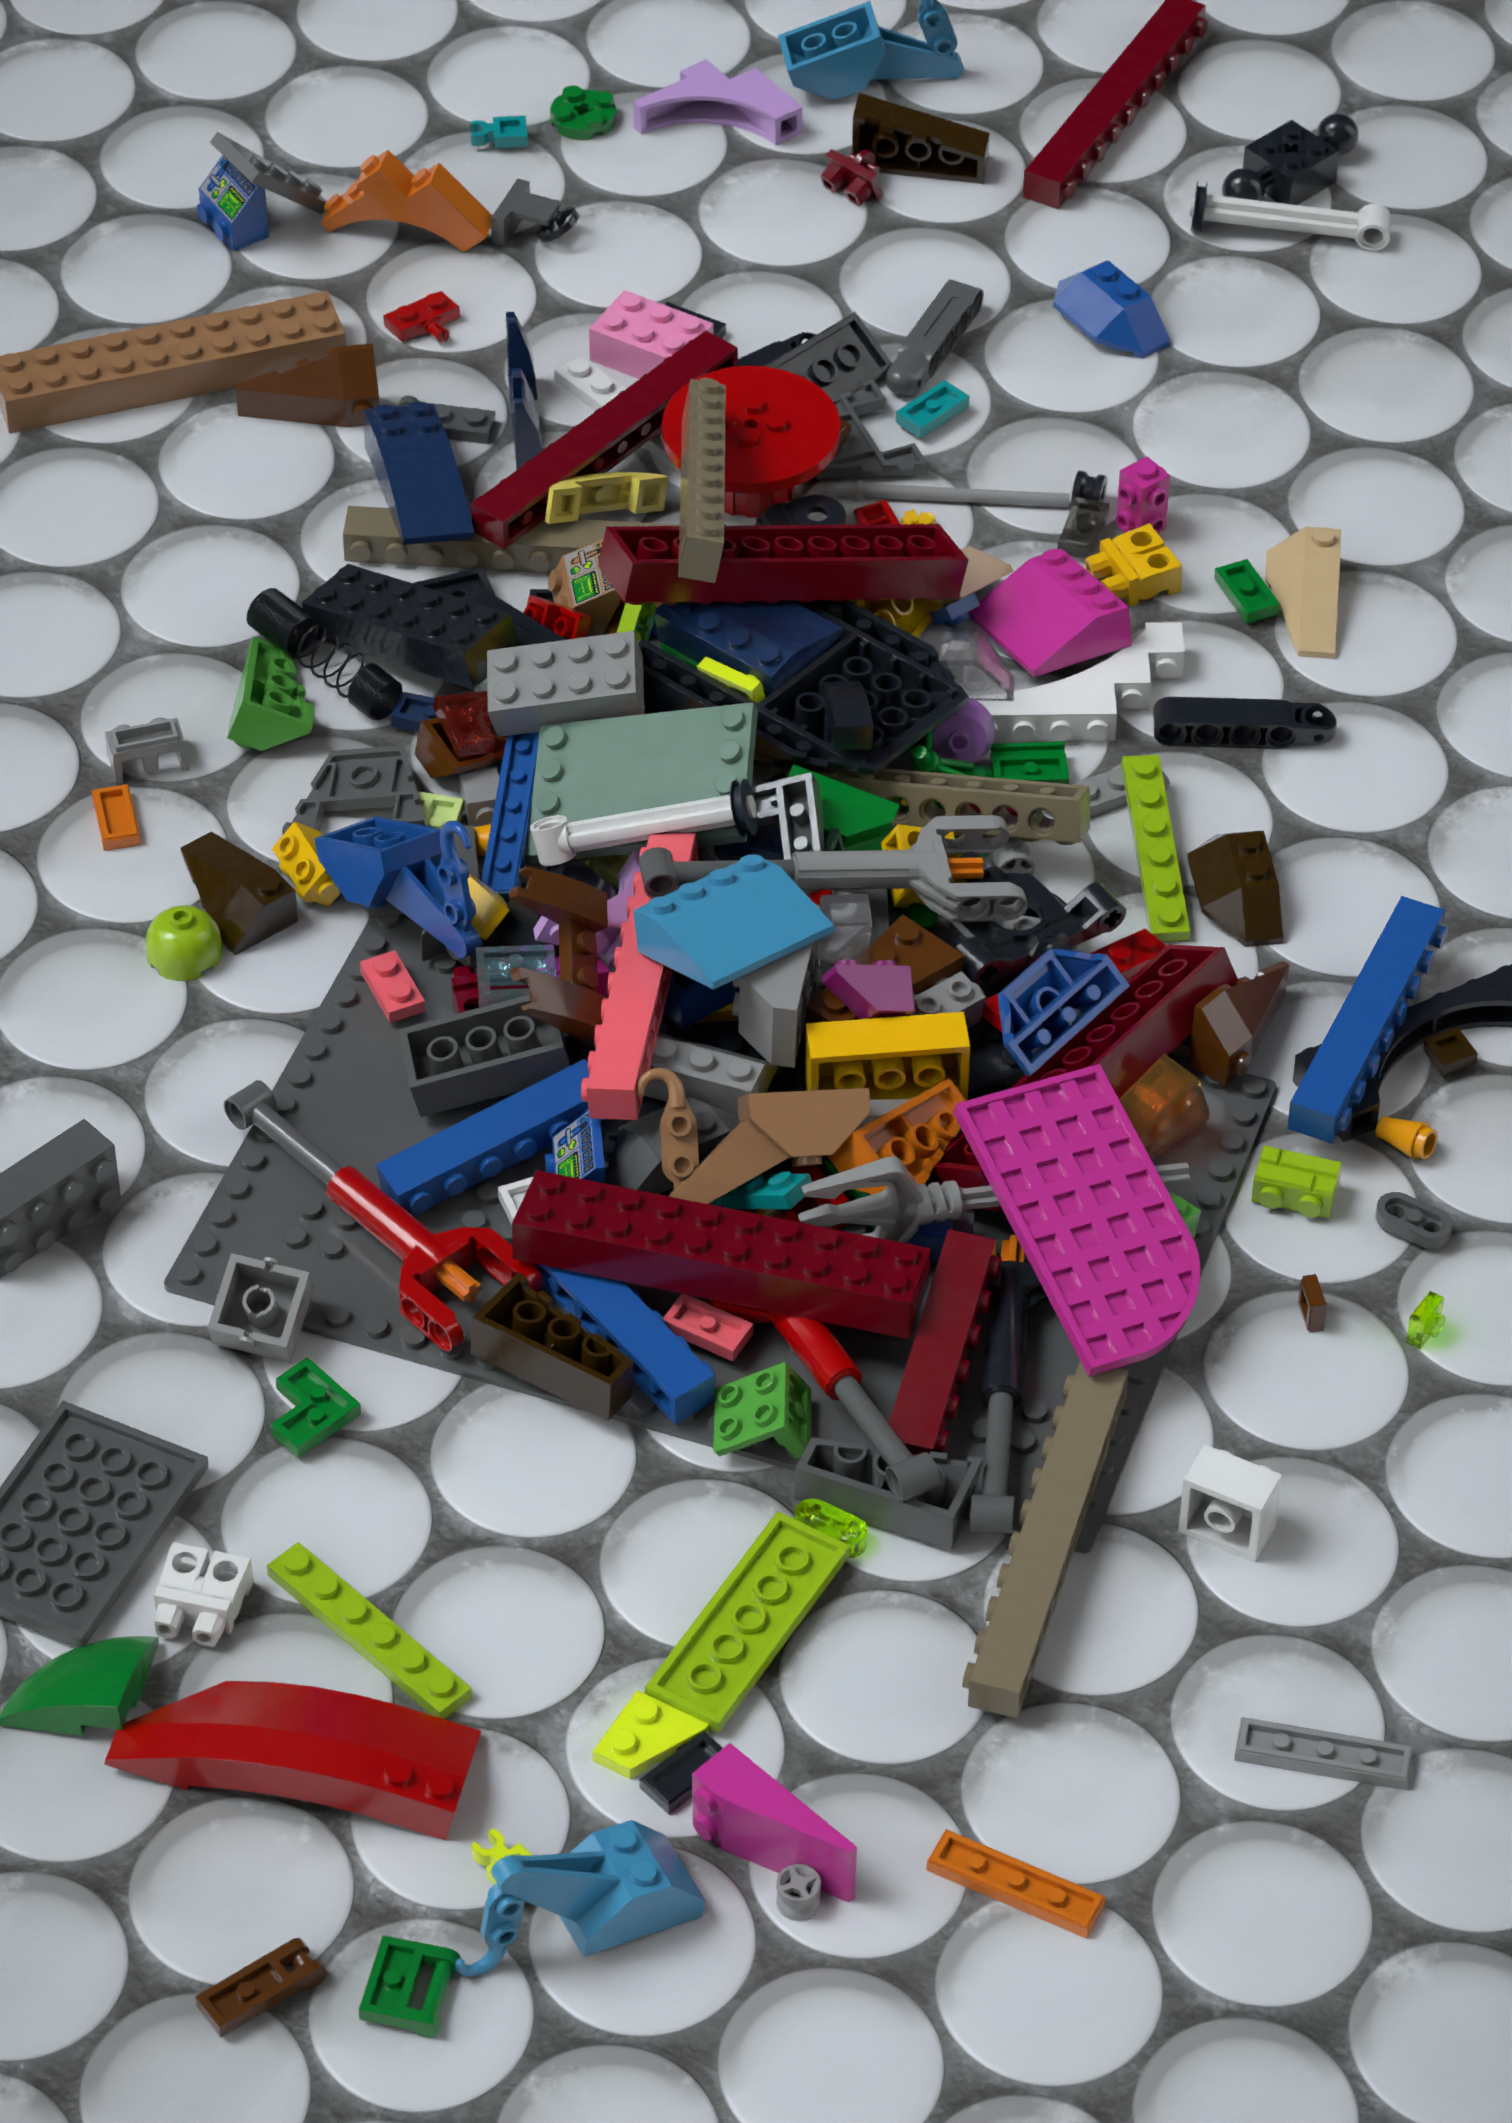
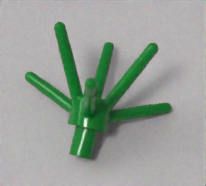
M932 731L924 736V746L919 745L913 750L914 771L967 775L949 767L972 769L974 767L972 762L939 758L936 752L932 750ZM937 801L939 808L945 810L944 806Z

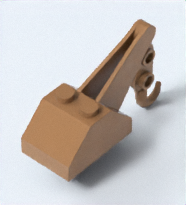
M667 1068L648 1070L640 1077L636 1090L637 1096L641 1097L644 1095L645 1087L649 1082L661 1080L666 1083L669 1098L660 1120L662 1171L674 1186L669 1196L705 1204L714 1201L784 1160H791L792 1167L822 1164V1157L833 1155L870 1113L869 1088L746 1094L737 1098L739 1124L699 1164L697 1121L685 1098L682 1081L676 1073Z

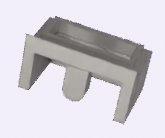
M158 717L147 724L136 726L123 724L111 731L105 732L107 756L116 784L123 783L121 762L142 758L145 773L153 775L159 771L158 754L176 751L181 771L189 770L186 740H184L178 718L166 719Z

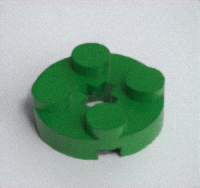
M575 85L567 86L563 89L562 95L555 98L550 106V122L552 126L553 124L557 126V132L560 135L573 140L593 139L594 133L601 131L605 135L616 124V107L613 102V95L607 91L599 92L591 89H581Z

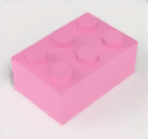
M624 290L589 328L590 361L640 379L644 374L650 372L667 357L673 355L684 347L687 342L693 340L705 330L714 334V323Z

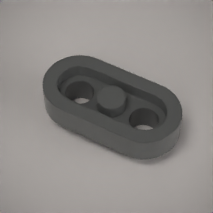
M1401 1192L1386 1193L1379 1198L1375 1218L1378 1225L1383 1229L1428 1249L1441 1248L1450 1241L1453 1222L1446 1212Z

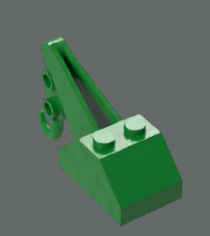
M793 764L788 778L812 771ZM812 772L821 788L824 851H848V849L853 851L882 850L881 842L890 833L900 804ZM780 822L772 824L775 828H780ZM954 835L955 839L961 836V835ZM981 854L983 858L988 857V854ZM887 889L889 913L897 919L905 915L930 933L933 932L938 920L936 912L921 903H911L907 908L893 907L890 889Z

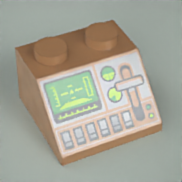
M603 539L563 555L556 570L553 569L550 572L548 579V589L552 591L555 603L592 617L588 633L593 636L604 634L621 601V597L598 567Z

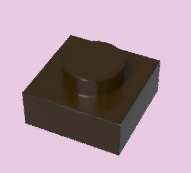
M1458 1027L1424 1039L1423 1051L1442 1076L1469 1067L1477 1062L1478 1053Z

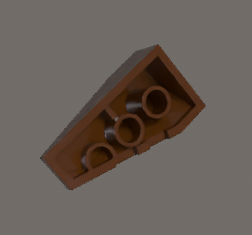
M373 343L335 347L327 350V356L311 362L306 358L296 362L297 367L281 373L271 371L236 384L238 416L338 427L363 426L364 409H372L380 405Z

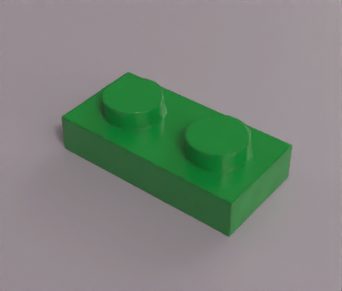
M1248 559L1215 568V581L1246 624L1279 614L1280 603Z

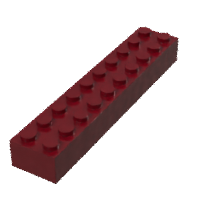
M940 524L724 526V545L716 583L678 577L680 526H608L605 529L598 567L623 602L631 605H642L644 602H661L668 605H674L678 602L710 604L712 601H729L735 604H742L746 601L778 603L783 600L810 603L813 600L844 602L854 599L876 602L879 599L910 601L912 599L926 598L933 601H942L944 598H959L969 559Z
M1168 944L1127 982L1130 986L1033 1074L1030 1076L1024 1075L1011 1088L1100 1064L1118 1099L1133 1091L1136 1083L1146 1074L1153 1072L1158 1067V1063L1170 1052L1178 1049L1182 1045V1041L1192 1032L1195 1005L1221 985L1236 986L1238 978L1225 947ZM963 1132L947 1146L943 1157L930 1172L933 1183L938 1182L939 1185L951 1180L956 1181L961 1188L990 1185ZM998 1206L981 1209L1000 1211L1002 1210V1207Z
M536 1170L512 1222L513 1259L905 1339H909L929 1286L931 1248Z

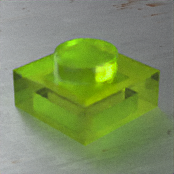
M1432 1291L1428 1292L1410 1315L1406 1343L1421 1349L1430 1337L1436 1338L1439 1335L1446 1319L1442 1315L1444 1297Z

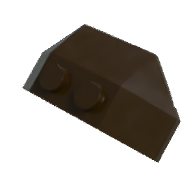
M1264 830L1216 834L1188 853L1187 860L1200 909L1206 917L1223 930L1236 936L1237 941L1245 947L1283 943L1279 883Z

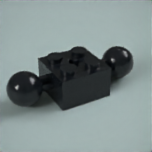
M1342 113L1330 114L1319 123L1316 135L1293 120L1286 122L1245 146L1243 168L1236 169L1226 176L1222 185V195L1224 197L1262 201L1264 194H1266L1278 203L1301 204L1336 183L1339 156L1352 151L1358 142L1359 131L1355 121Z

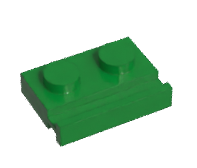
M1064 741L992 744L990 748L993 778L1069 784Z

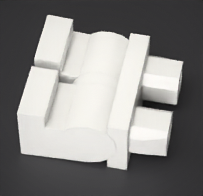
M172 1542L159 1585H157L153 1595L156 1609L154 1621L156 1634L173 1639L178 1636L181 1625L194 1627L192 1631L193 1640L199 1645L214 1647L217 1644L222 1633L231 1635L234 1620L239 1614L244 1595H249L254 1583L251 1558L214 1551L210 1561L209 1549ZM182 1558H193L197 1565L183 1563ZM222 1566H232L238 1571V1574L222 1571Z

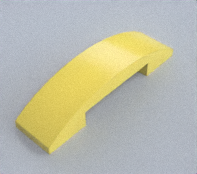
M613 472L583 475L563 480L549 488L545 522L554 524L578 521L579 514L628 509L635 514L663 511L668 477L663 474Z

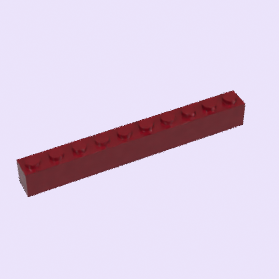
M1192 0L1164 1L1024 170L1023 198L1059 210L1067 199L1073 197L1081 181L1088 179L1095 164L1104 159L1108 148L1118 142L1121 132L1126 126L1132 125L1139 110L1148 105L1152 94L1162 88L1164 80L1170 73L1176 71L1179 61L1183 56L1189 55L1193 44L1198 38H1202L1205 35L1208 27V20L1205 19L1206 5Z
M707 330L687 342L684 347L667 357L661 364L644 374L634 384L621 391L611 401L595 410L592 415L572 427L569 432L554 443L549 444L546 449L531 460L526 461L519 469L507 478L502 479L496 486L471 503L474 533L498 547L506 549L545 519L549 488L566 479L610 471L662 432V418L668 402L680 388L690 382V379H695L712 371L738 366V347Z

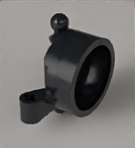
M969 851L960 855L959 858H983V856L977 852ZM983 858V878L965 879L964 883L1011 882L1021 887L1025 892L1028 908L1023 916L1040 918L1041 921L1035 927L1027 930H1010L1000 926L995 921H950L947 944L965 955L962 972L971 982L979 985L987 999L1000 993L1047 950L1076 951L1077 945L1103 933L1113 931L1124 920L1126 908L1101 883L1095 882L1088 885L1069 903H1066L1060 897L1050 892L1034 876L1004 873V870L998 866L986 868ZM970 898L965 900L962 905L973 906L981 899ZM1006 898L1003 901H1001L1000 904L1005 906L1014 904L1018 900V898Z

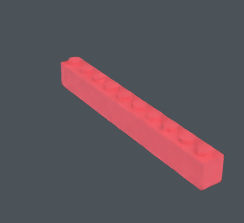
M662 832L650 834L647 847H641L640 856L648 849L661 847L672 853L674 861H699L696 833ZM635 871L633 891L635 895L628 897V922L623 921L621 924L622 946L615 948V972H610L608 976L609 998H603L602 1025L597 1024L595 1028L594 1041L596 1050L590 1051L588 1056L589 1078H583L581 1084V1099L583 1102H588L589 1115L593 1119L638 1120L643 1096L639 1097L636 1094L637 1083L640 1077L650 1070L673 974V969L639 953L637 949L633 910L648 904L652 899L644 891L641 871Z

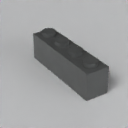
M811 1438L796 1466L795 1499L952 1550L967 1520L972 1494L975 1492L982 1468L983 1457L968 1456L967 1461L947 1459V1453L930 1451V1456L933 1458L939 1471L940 1487L904 1502H898L891 1493L886 1479L885 1471L889 1465L877 1450H869L866 1448V1444Z

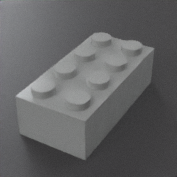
M628 631L487 650L488 714L497 737L539 732L540 725L644 714L643 656L635 632Z

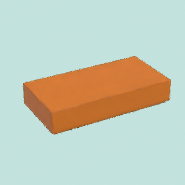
M125 784L91 790L103 850L107 851L141 845L129 785Z

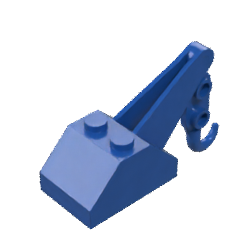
M375 816L314 838L318 860L347 901L362 904L365 909H373L384 906L387 900L443 943L458 958L462 959L480 952L482 947L481 938L471 924L476 914V906L469 891L467 880L469 878V868L467 863L458 857L454 833L458 834L466 849L472 847L470 836L461 823L458 821H447L441 829Z

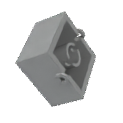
M231 1253L207 1328L212 1343L291 1363L314 1290L310 1272L282 1266L277 1259L271 1257H264L262 1261Z

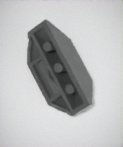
M688 1096L686 1100L697 1121L700 1164L739 1124V1118L737 1114ZM665 1107L620 1126L605 1177L606 1184L655 1194H661L674 1188L673 1183L665 1177L662 1171L660 1120Z

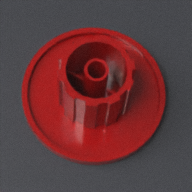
M764 366L724 368L695 378V380L710 378L716 380L719 384L726 385L724 512L730 515H745L746 518H759L762 511H765L770 506L792 500L795 486L818 475L834 458L840 442L839 413L828 394L812 381L786 370ZM689 383L673 395L664 410L662 418V440L669 459L680 471L682 417Z

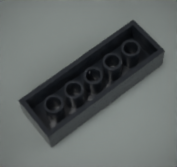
M347 564L339 569L334 576L322 586L316 588L310 596L301 602L302 608L314 616L318 624L323 623L326 626V635L336 633L339 636L338 646L343 643H349L354 652L470 689L476 688L487 678V650L519 646L511 613L351 564ZM321 626L318 627L315 637L316 640L320 641L323 635V628ZM331 636L324 642L335 645L336 638ZM347 646L341 647V648H344V649L349 650V648H348Z

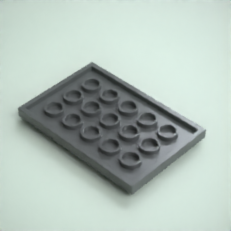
M62 1401L0 1486V1616L75 1647L85 1646L209 1468L208 1457Z

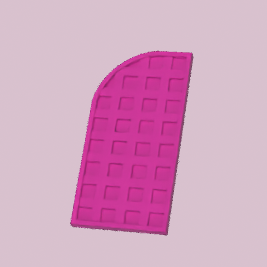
M1097 1064L956 1103L953 1114L1088 1377L1143 1361L1164 1349L1182 1330L1193 1309L1200 1284L1199 1254L1194 1239L1101 1065Z

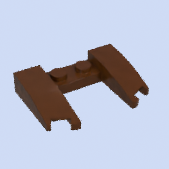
M528 866L521 868L518 873L529 881L525 889L520 886L512 888L509 893V899L559 924L560 978L523 967L511 969L513 982L520 981L528 985L531 992V1003L521 1006L522 1011L585 1043L594 1041L596 1025H602L603 998H608L597 992L596 932L608 928L607 893L564 875Z

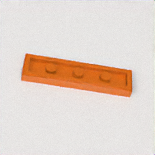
M947 1829L927 1860L926 1870L1086 1939L1106 1906V1896Z

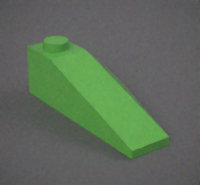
M254 636L249 645L229 723L227 739L233 740L242 748H255L264 751L309 734L313 726L315 710L312 703H306L304 700L306 690L304 685L297 684L296 682L297 670L292 659L272 643Z

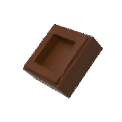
M1316 1274L1302 1276L1298 1304L1306 1328L1309 1330V1333L1323 1331L1327 1304Z

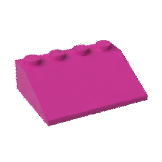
M1062 548L1047 550L1043 555L1027 560L979 601L980 606L968 611L970 619L1033 677L1132 646L1129 607Z

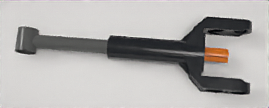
M972 1210L964 1211L960 1220L953 1222V1230L973 1234L974 1212ZM1010 1235L1009 1240H1002V1264L997 1281L990 1280L988 1290L992 1291L987 1315L981 1399L988 1407L982 1492L981 1494H972L970 1532L1013 1534L1015 1496H1007L1013 1409L1021 1404L1023 1396L1029 1309L1050 1303L1031 1264L1024 1262L1025 1252L1016 1235Z

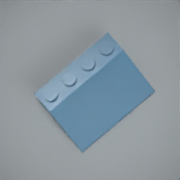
M755 854L746 855L740 861L726 868L713 870L708 876L692 883L683 884L678 890L663 897L653 898L648 904L633 910L638 952L713 990L835 932L834 924L779 865Z

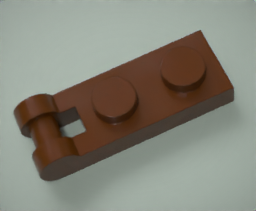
M294 1938L195 1996L196 2006L217 2034L223 2037L303 1988L309 1989L319 1985L325 1979L327 1971L319 1960L311 1959L309 1956L310 1949L301 1938ZM295 1966L296 1969L288 1973L285 1967Z

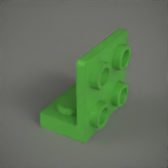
M786 1362L716 1388L713 1451L718 1456H723L774 1437L777 1443L784 1446L796 1459L800 1458L811 1439L812 1389Z

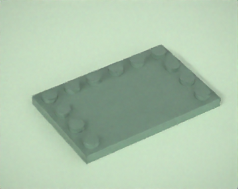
M752 702L540 725L526 857L531 863H540L530 826L545 817L562 815L567 817V820L570 822L730 795V786L733 780L741 785V781L745 778L750 786H752L758 717L757 707ZM735 825L692 832L696 833L697 847L747 842V833L745 837H741ZM648 840L576 852L574 858L582 859L631 854L633 850L640 851L641 847H647Z

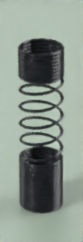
M277 588L266 589L254 598L248 608L246 617L247 623L251 628L290 658L298 659L302 667L311 669L312 674L317 678L324 679L328 687L336 688L341 697L348 698L350 704L371 720L378 721L392 713L403 691L402 684L375 663H368L364 666V654L355 653L351 656L352 647L349 643H343L338 646L339 636L336 633L326 635V626L323 623L318 624L314 616ZM321 626L323 628V635L318 644L311 651L300 656V653H303L312 644L317 635L318 627ZM334 636L336 644L332 652L325 660L313 665L315 653L319 646L327 638ZM347 646L349 653L344 663L336 671L326 675V669L332 656L338 649ZM312 653L310 666L304 664L301 658ZM356 656L362 657L361 666L356 674L344 684L339 685L341 673L347 663ZM325 663L323 675L317 674L314 668ZM338 673L336 685L330 684L327 678ZM351 682L348 695L343 694L340 691V687L346 686Z

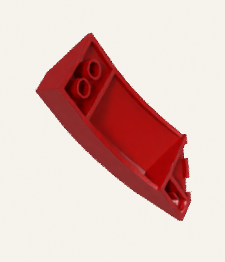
M225 1681L125 1722L123 1729L116 1730L104 1765L188 1790L189 1786L233 1789L318 1803L362 1814L447 1840L481 1730L404 1706L352 1693L278 1682Z

